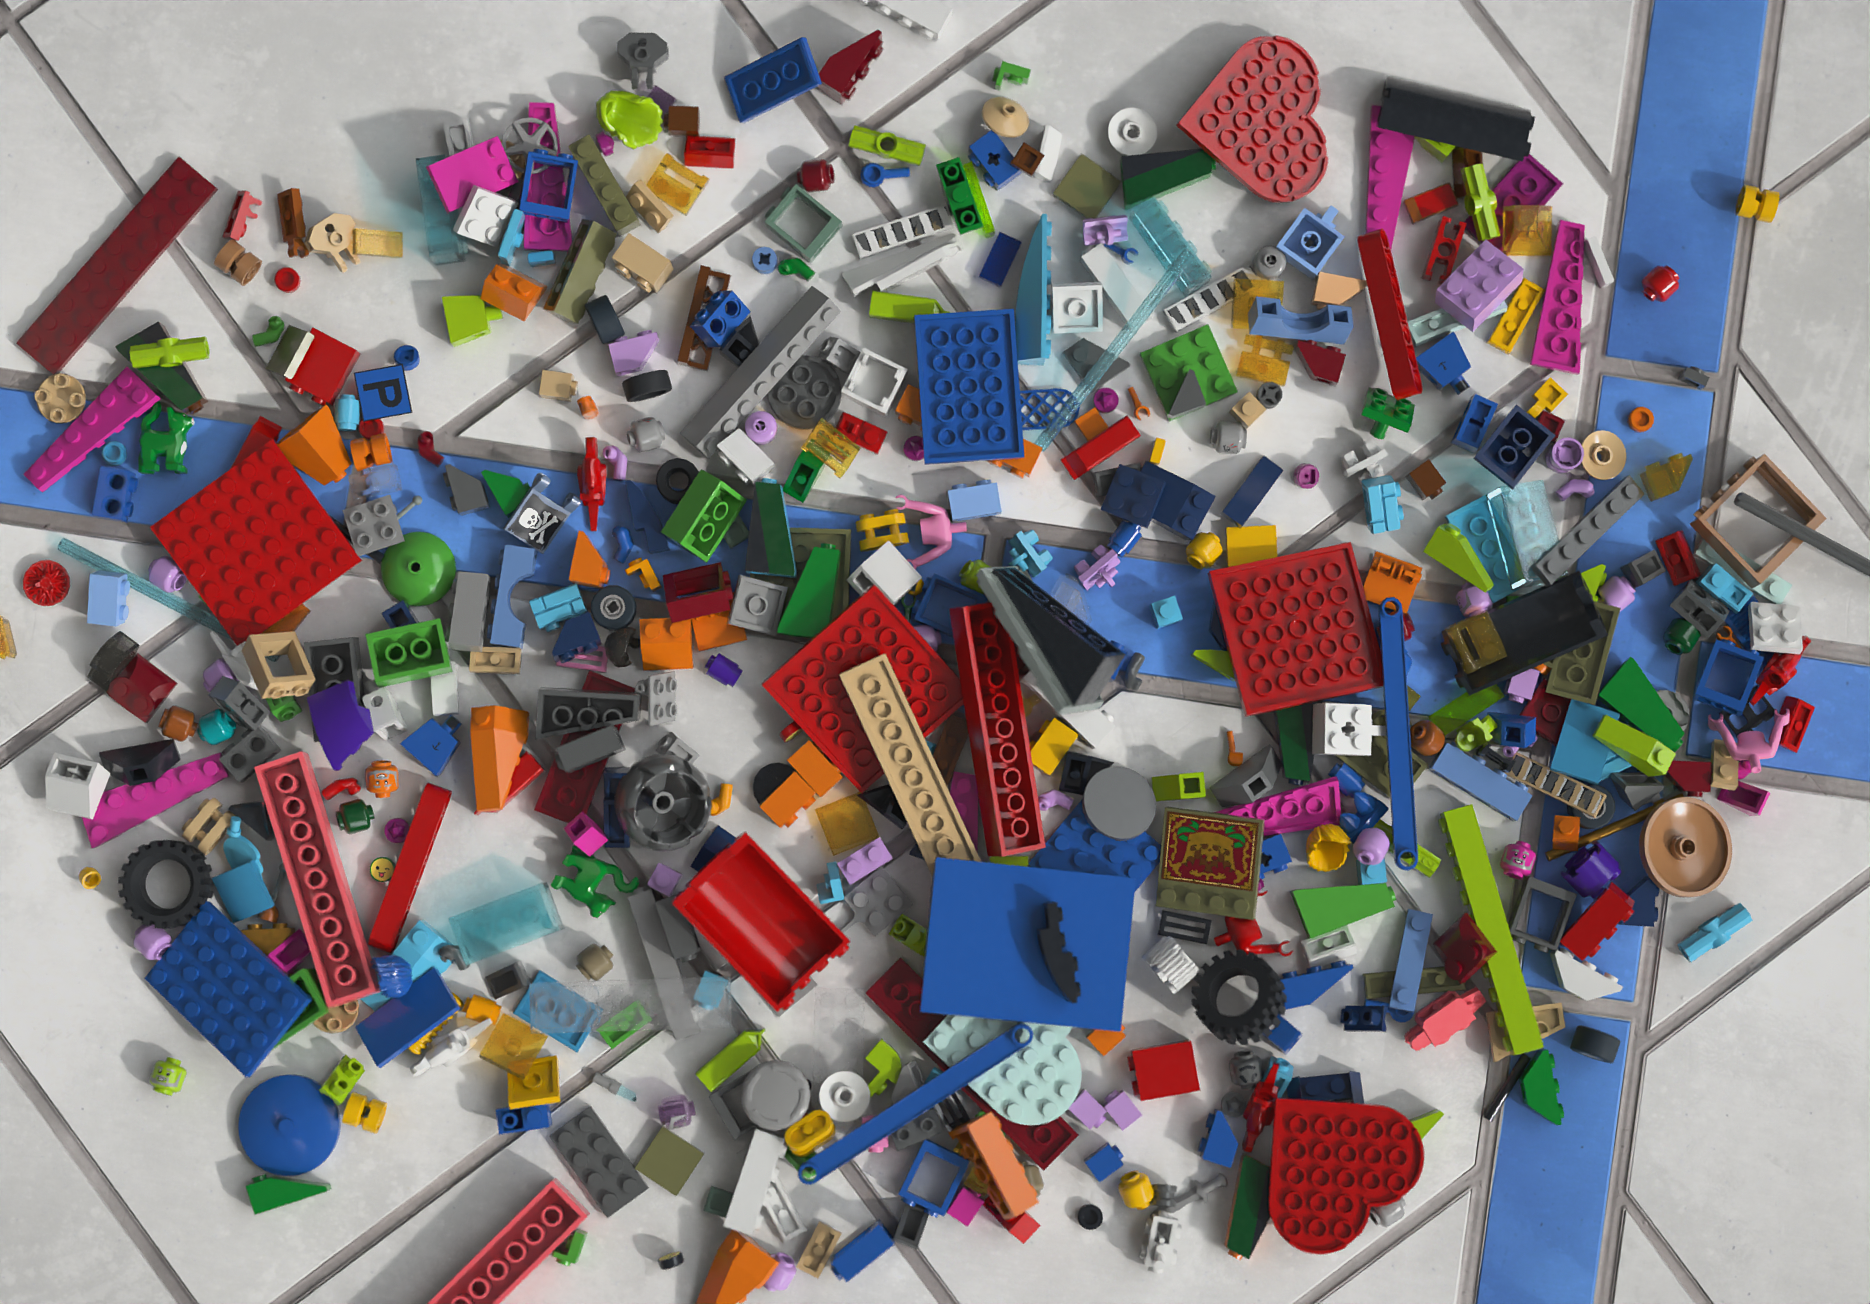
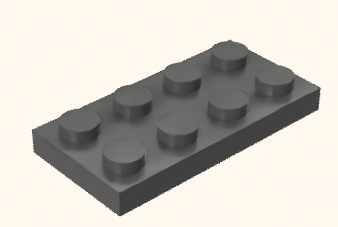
M592 1106L549 1136L607 1218L649 1189Z

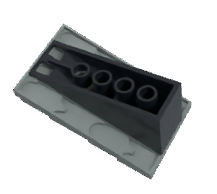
M1019 566L980 568L976 575L978 577V585L995 607V615L1019 647L1018 653L1036 677V685L1056 713L1063 715L1100 709L1104 702L1100 693L1126 654L1035 584L1027 570L1022 572Z

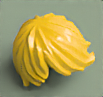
M1322 824L1315 827L1306 841L1307 864L1313 867V869H1317V871L1330 872L1333 869L1337 870L1341 865H1344L1347 852L1350 851L1348 847L1351 844L1350 838L1343 829L1333 824Z

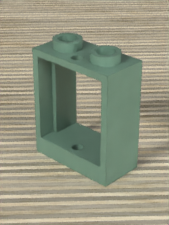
M796 184L793 188L788 187L780 197L782 199L777 207L772 206L765 214V226L808 262L812 263L840 230L842 221ZM797 198L828 222L806 249L776 225Z

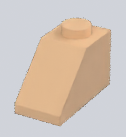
M1319 272L1316 276L1311 305L1317 306L1316 309L1318 310L1326 305L1341 306L1362 292L1367 287V282L1365 280Z

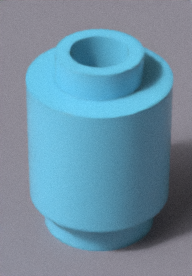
M340 395V399H335L334 421L339 431H356L360 417L359 400H355V395Z

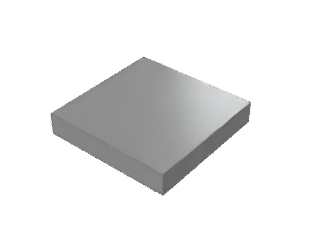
M739 575L727 624L776 636L788 587Z

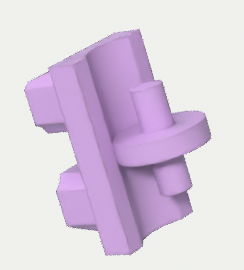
M1113 215L1103 218L1084 219L1083 244L1085 246L1100 243L1112 245L1113 242L1127 241L1128 217L1126 215Z
M1099 545L1092 552L1093 557L1097 560L1095 564L1090 567L1085 560H1082L1074 566L1079 576V581L1087 591L1094 584L1098 588H1101L1105 583L1113 587L1115 582L1112 577L1118 573L1115 567L1120 563V560L1113 549L1109 551L1103 545Z

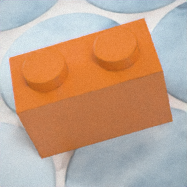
M808 740L787 761L820 797H823L843 777L840 775L841 771L823 756L825 753L816 743L812 744Z
M794 772L759 807L780 828L784 825L789 828L798 819L795 814L802 807L807 810L816 801L813 797L816 792Z

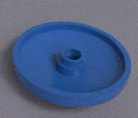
M280 1075L261 1083L246 1098L239 1115V1137L248 1157L261 1169L275 1175L296 1176L317 1168L331 1155L339 1139L341 1119L338 1106L328 1095L319 1091L322 1087L319 1082L302 1075Z

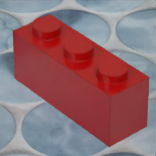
M1611 881L1603 892L1562 934L1560 942L1582 961L1587 956L1592 958L1601 948L1599 943L1604 938L1609 940L1617 931L1615 926L1621 920L1626 922L1634 913L1632 908L1635 901Z

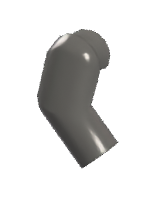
M1137 652L1133 654L1125 673V686L1133 691H1138L1142 684V680L1137 678L1136 675L1145 660V657Z
M445 945L440 949L439 955L443 962L447 963V960H455L459 970H465L470 966V962L461 946Z

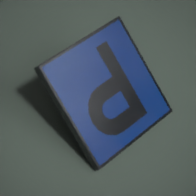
M403 364L354 372L363 422L413 413Z

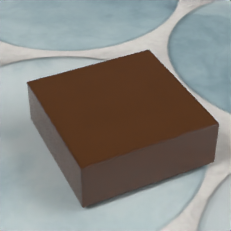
M1023 142L1010 165L1032 177L1045 155Z

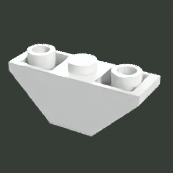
M1561 948L1560 951L1552 950L1550 952L1559 987L1577 998L1588 1001L1622 990L1623 986L1617 984L1618 978L1607 972L1601 975L1595 971L1597 968L1595 965L1585 960L1582 963L1573 959L1574 954Z

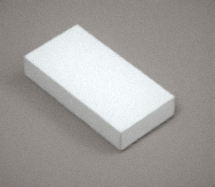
M1595 236L1584 241V250L1600 289L1607 287L1614 282V278L1598 239Z

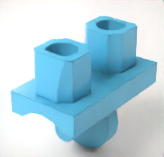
M1034 530L1024 533L1020 531L1008 541L1013 548L1009 553L1014 559L1009 565H1018L1022 572L1028 570L1033 578L1047 568L1046 565L1053 557L1046 549L1037 553L1032 545L1039 541Z

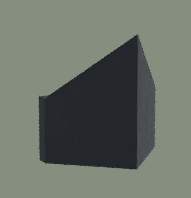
M751 316L731 333L719 349L720 354L737 368L759 345Z
M1067 751L1059 791L1083 795L1088 781L1096 773L1109 768L1115 762Z
M890 784L857 794L859 798L900 829L905 828L907 821Z
M265 801L236 804L228 808V810L240 817L244 823L266 841L274 839L275 835Z

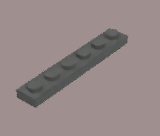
M1630 475L1624 477L1531 567L1546 587L1552 585L1644 495V492Z

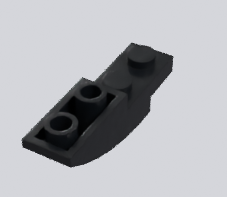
M1057 902L1044 903L1046 928L1036 929L1042 958L1061 994L1069 1003H1078L1077 997H1081L1080 983L1075 982L1078 960L1076 956H1073L1072 952H1062V947L1066 946L1065 934L1060 932L1059 922H1063L1062 907H1058Z

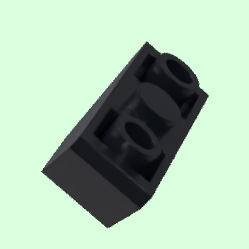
M174 739L99 752L102 764L111 773L110 776L129 786L154 782L180 761V754Z

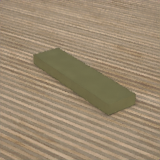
M1444 966L1422 969L1418 994L1466 990L1465 983L1460 984L1458 980L1448 977ZM1395 971L1364 973L1365 999L1390 997Z

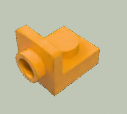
M638 558L628 563L629 568L625 569L628 576L642 570L643 574L639 575L645 589L650 587L654 592L662 588L648 559L642 560V558Z

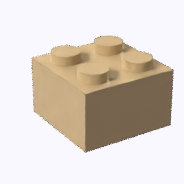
M628 233L612 256L617 272L626 279L633 277L638 283L637 285L647 293H650L651 290L658 293L674 270L669 259L630 233Z

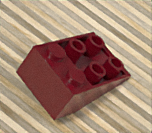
M876 30L830 56L819 72L822 84L817 86V89L841 105L845 100L850 101L856 92V83L859 79L862 81L865 79L870 70L868 67L872 59L877 60L884 49L882 47V32Z

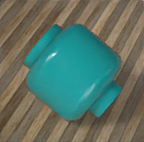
M216 709L199 719L197 733L202 741H206L211 745H218L234 736L237 725L222 709Z

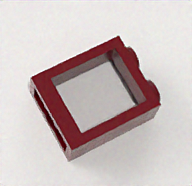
M721 562L663 575L666 604L672 623L731 610L729 600L733 599L730 576L728 570L723 571ZM716 587L720 588L718 590L678 598V596L708 590Z

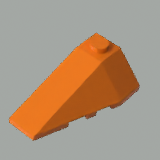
M497 705L472 707L470 732L477 811L502 810L512 784L511 777L515 766H518L521 759L519 757L523 744H526L529 736V712Z
M732 1229L718 1248L696 1304H742L747 1299L746 1295L755 1288H761L779 1265V1262L751 1237Z

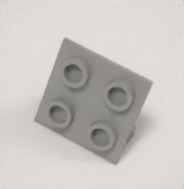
M390 495L342 510L355 552L358 556L405 541L396 515L397 509Z
M675 671L648 676V679L639 680L636 683L635 690L637 693L648 695V726L675 721L677 714V705L675 703L677 680L675 678Z

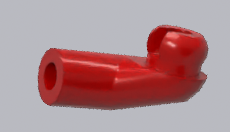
M355 778L337 779L322 790V795L325 799L330 800L341 791L347 789L348 794L352 796L358 793L361 787Z

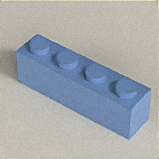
M1452 741L1451 744L1444 743L1443 748L1437 753L1428 769L1511 821H1518L1533 796L1527 792L1529 788L1518 781H1515L1513 784L1506 779L1508 775L1497 768H1494L1492 771L1484 766L1486 761L1480 757L1473 755L1471 758L1463 753L1464 751L1460 750L1455 742Z

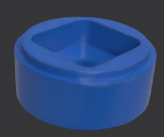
M401 346L394 353L395 364H403L404 371L413 370L420 362L418 350L413 346Z

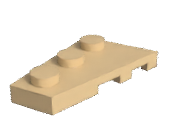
M1562 1002L1532 1006L1542 1039L1565 1028ZM1498 1011L1486 1012L1493 1062H1497L1510 1055V1051L1506 1052L1503 1045L1502 1037H1505L1503 1027L1498 1026L1495 1018V1013Z

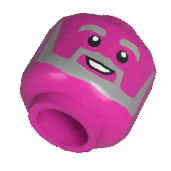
M1516 841V844H1508L1505 847L1500 861V867L1504 870L1503 874L1518 880H1522L1523 877L1531 874L1536 854L1530 849V844Z

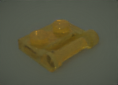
M667 153L646 186L660 201L687 216L710 179L688 169L674 160V156ZM670 168L696 185L692 190L666 174L665 171Z
M823 418L818 421L800 447L805 452L809 451L835 471L834 475L838 478L845 474L861 449Z
M1487 610L1445 628L1448 636L1451 635L1464 663L1463 669L1466 674L1508 655ZM1465 628L1480 657L1473 661L1460 633Z

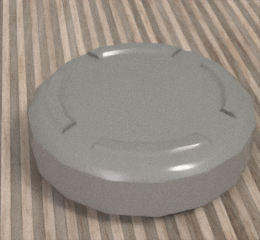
M772 1060L762 1062L750 1071L743 1082L741 1100L743 1109L752 1122L761 1128L776 1131L789 1128L801 1120L808 1109L811 1094L808 1080L800 1069L789 1062Z

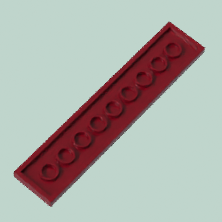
M178 157L16 344L53 375L59 374L218 189L181 157Z
M900 957L865 994L945 1071L950 1067L923 1041L947 1015L920 1012L923 979ZM968 1084L961 1088L985 1113L992 1112L993 1116L998 1118L1001 1129L1043 1171L1079 1136L1061 1116L1040 1125H1023L1012 1122L994 1110Z

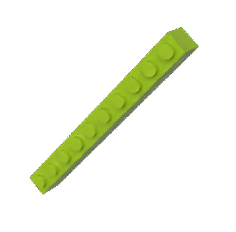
M1473 805L1445 811L1440 814L1441 819H1438L1442 834L1446 833L1448 843H1445L1449 858L1453 857L1455 867H1452L1456 882L1460 881L1462 891H1459L1463 906L1467 905L1469 916L1497 951L1481 967L1484 978L1489 979L1491 988H1488V994L1491 1002L1496 1003L1498 1012L1495 1013V1018L1498 1026L1503 1027L1505 1037H1502L1506 1052L1510 1051L1511 1056L1544 1048Z

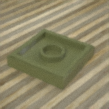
M1081 153L1053 192V195L1085 218L1095 219L1122 181Z
M289 325L266 369L292 379L315 335Z
M662 1126L634 1169L677 1196L705 1153L665 1126Z

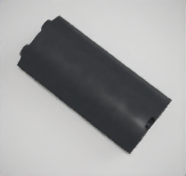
M1386 76L1380 99L1382 104L1376 123L1378 128L1522 162L1524 156L1528 157L1531 149V142H1528L1529 131L1532 130L1535 116H1531L1529 109Z
M1580 570L1556 580L1552 585L1547 587L1545 585L1441 631L1444 640L1441 642V647L1445 655H1451L1456 664L1458 673L1454 676L1460 688L1464 687L1470 696L1608 636L1600 612L1596 608L1592 599L1593 596Z

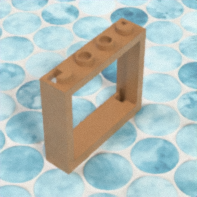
M1765 454L1757 459L1754 456L1751 457L1743 465L1745 470L1741 474L1736 472L1726 482L1729 486L1724 491L1721 488L1710 497L1712 502L1707 507L1705 505L1701 506L1693 514L1696 518L1690 523L1699 535L1751 589L1760 585L1804 542L1791 535L1754 571L1706 521L1756 470L1805 520L1803 523L1805 526L1816 530L1827 519Z

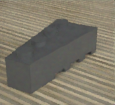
M541 687L538 689L536 739L638 721L641 718L642 695L633 692Z

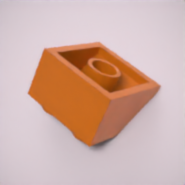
M496 264L484 281L480 299L525 321L548 286L506 264Z
M578 530L569 580L573 584L576 583L577 585L601 589L604 584L608 585L611 570H608V565L584 531Z
M670 618L639 619L643 671L693 669L691 619L672 623Z

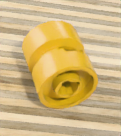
M1744 184L1737 199L1735 214L1746 218L1755 216L1756 220L1771 223L1777 212L1779 192L1767 189L1760 192L1758 187Z
M352 1092L344 1111L342 1123L353 1127L362 1125L363 1130L377 1134L386 1113L387 1102L377 1099L368 1101L367 1096ZM366 1109H370L368 1118H364Z

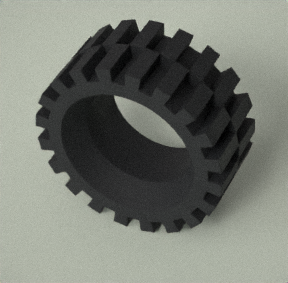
M156 840L148 845L138 847V852L131 853L127 857L130 861L128 864L122 865L121 870L125 872L123 877L118 878V884L123 885V890L118 892L120 897L125 898L126 902L123 903L125 910H131L132 914L130 916L135 920H141V924L146 926L153 924L155 925L154 928H175L187 925L191 918L201 911L199 908L205 904V901L213 896L214 891H210V885H214V882L209 875L212 868L211 865H206L204 862L207 858L203 853L196 852L197 848L194 846L186 845L185 842ZM166 859L180 863L186 869L190 878V890L186 899L180 905L171 909H165L156 905L149 898L146 891V878L149 871L155 864Z
M1236 949V955H1234L1230 950L1224 951V958L1221 959L1218 955H1215L1211 958L1214 962L1211 966L1205 963L1201 967L1205 971L1203 976L1198 973L1196 974L1194 980L1199 985L1198 987L1192 986L1191 993L1196 997L1191 999L1192 1006L1197 1010L1195 1011L1197 1017L1218 1039L1222 1041L1225 1039L1228 1044L1235 1045L1236 1040L1241 1045H1248V1039L1257 1043L1261 1041L1260 1034L1264 1033L1268 1037L1272 1034L1269 1027L1272 1024L1278 1027L1281 1023L1277 1015H1284L1286 1011L1285 1007L1281 1004L1287 1002V996L1282 991L1285 990L1284 984L1271 966L1255 953L1249 951L1247 955L1244 950ZM1240 975L1256 979L1258 995L1255 1003L1248 1011L1237 1016H1227L1219 1013L1217 995L1221 986L1227 980Z

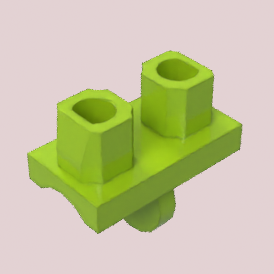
M1490 715L1485 716L1481 720L1477 717L1456 730L1455 744L1462 751L1473 750L1492 739L1493 737L1490 732L1498 726Z
M347 1055L343 1056L319 1091L328 1095L336 1105H341L364 1073V1066L355 1058L351 1059Z

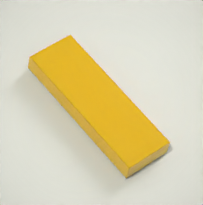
M1523 278L1522 283L1518 286L1507 306V311L1501 316L1487 343L1509 355L1545 289Z

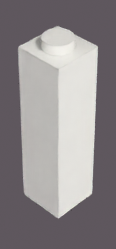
M1100 243L1097 246L1090 245L1082 251L1083 256L1080 259L1081 264L1094 282H1102V293L1130 332H1134L1151 320L1153 317L1152 312L1103 244Z

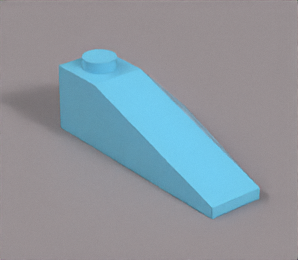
M419 920L391 954L402 957L410 964L412 984L433 968L438 969L440 974H442L454 962V960H447L446 963L440 959V949L445 945L453 944L425 920ZM382 992L361 998V1000L374 1011H377L393 998H386L385 995H381Z

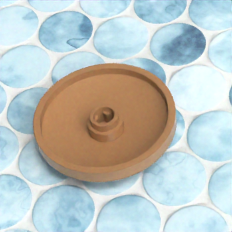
M1680 797L1660 803L1649 813L1640 832L1639 851L1643 867L1656 886L1670 895L1690 898L1711 892L1723 881L1731 864L1732 841L1725 821L1712 806L1696 798Z

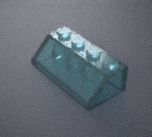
M1153 197L1132 208L1129 220L1186 298L1211 280L1212 276L1210 273H1212V270L1205 260L1200 261L1196 253L1198 251L1195 245L1190 240L1186 241L1182 236L1183 229L1176 220L1172 222L1167 215L1169 210L1162 200L1158 202Z

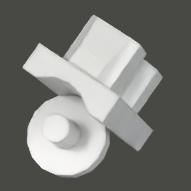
M1372 440L1361 446L1367 459L1359 462L1354 451L1342 456L1341 461L1345 469L1342 472L1344 477L1347 479L1364 469L1365 473L1358 476L1360 482L1364 479L1377 478L1376 475L1381 473L1383 469L1381 465L1374 468L1371 465L1388 456L1386 450H1381L1377 443Z

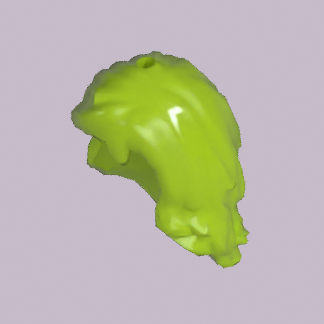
M610 91L605 93L596 102V118L601 128L610 133L612 137L616 136L619 140H622L626 147L636 149L646 144L650 145L658 139V134L662 132L663 128L661 125L664 120L661 116L663 111L660 109V105L654 103L650 97L639 96L625 91Z

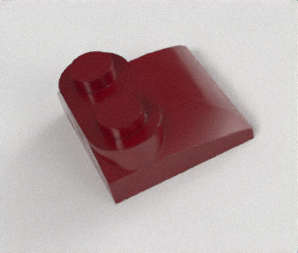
M137 653L121 674L110 683L106 693L130 713L148 723L178 683Z
M1467 912L1433 943L1445 963L1446 974L1449 978L1458 980L1460 984L1465 983L1497 953L1496 949Z

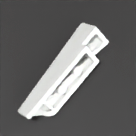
M952 233L843 272L842 276L854 298L877 287L879 292H888L960 253L964 248L956 234Z

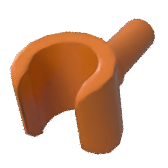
M1134 387L1128 388L1135 406V418L1141 420L1138 411L1142 408L1149 417L1150 410L1146 406H1142Z
M1723 626V630L1728 633L1727 638H1723L1717 632V640L1726 639L1735 643V647L1741 648L1732 638L1733 632L1730 627Z
M1228 731V763L1231 766H1240L1243 762V753L1235 752L1233 731Z

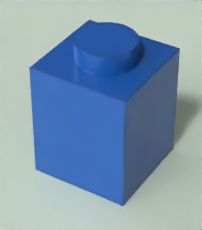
M1107 1142L1085 1158L1084 1162L1100 1183L1124 1165L1120 1160L1124 1156L1116 1145L1111 1147Z

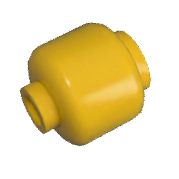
M1211 532L1197 533L1185 550L1186 559L1189 564L1200 570L1211 568L1222 554V546L1219 543L1220 539L1218 536Z
M1134 1170L1121 1177L1118 1191L1125 1205L1129 1208H1137V1210L1147 1208L1155 1196L1148 1176L1145 1173H1139V1171Z

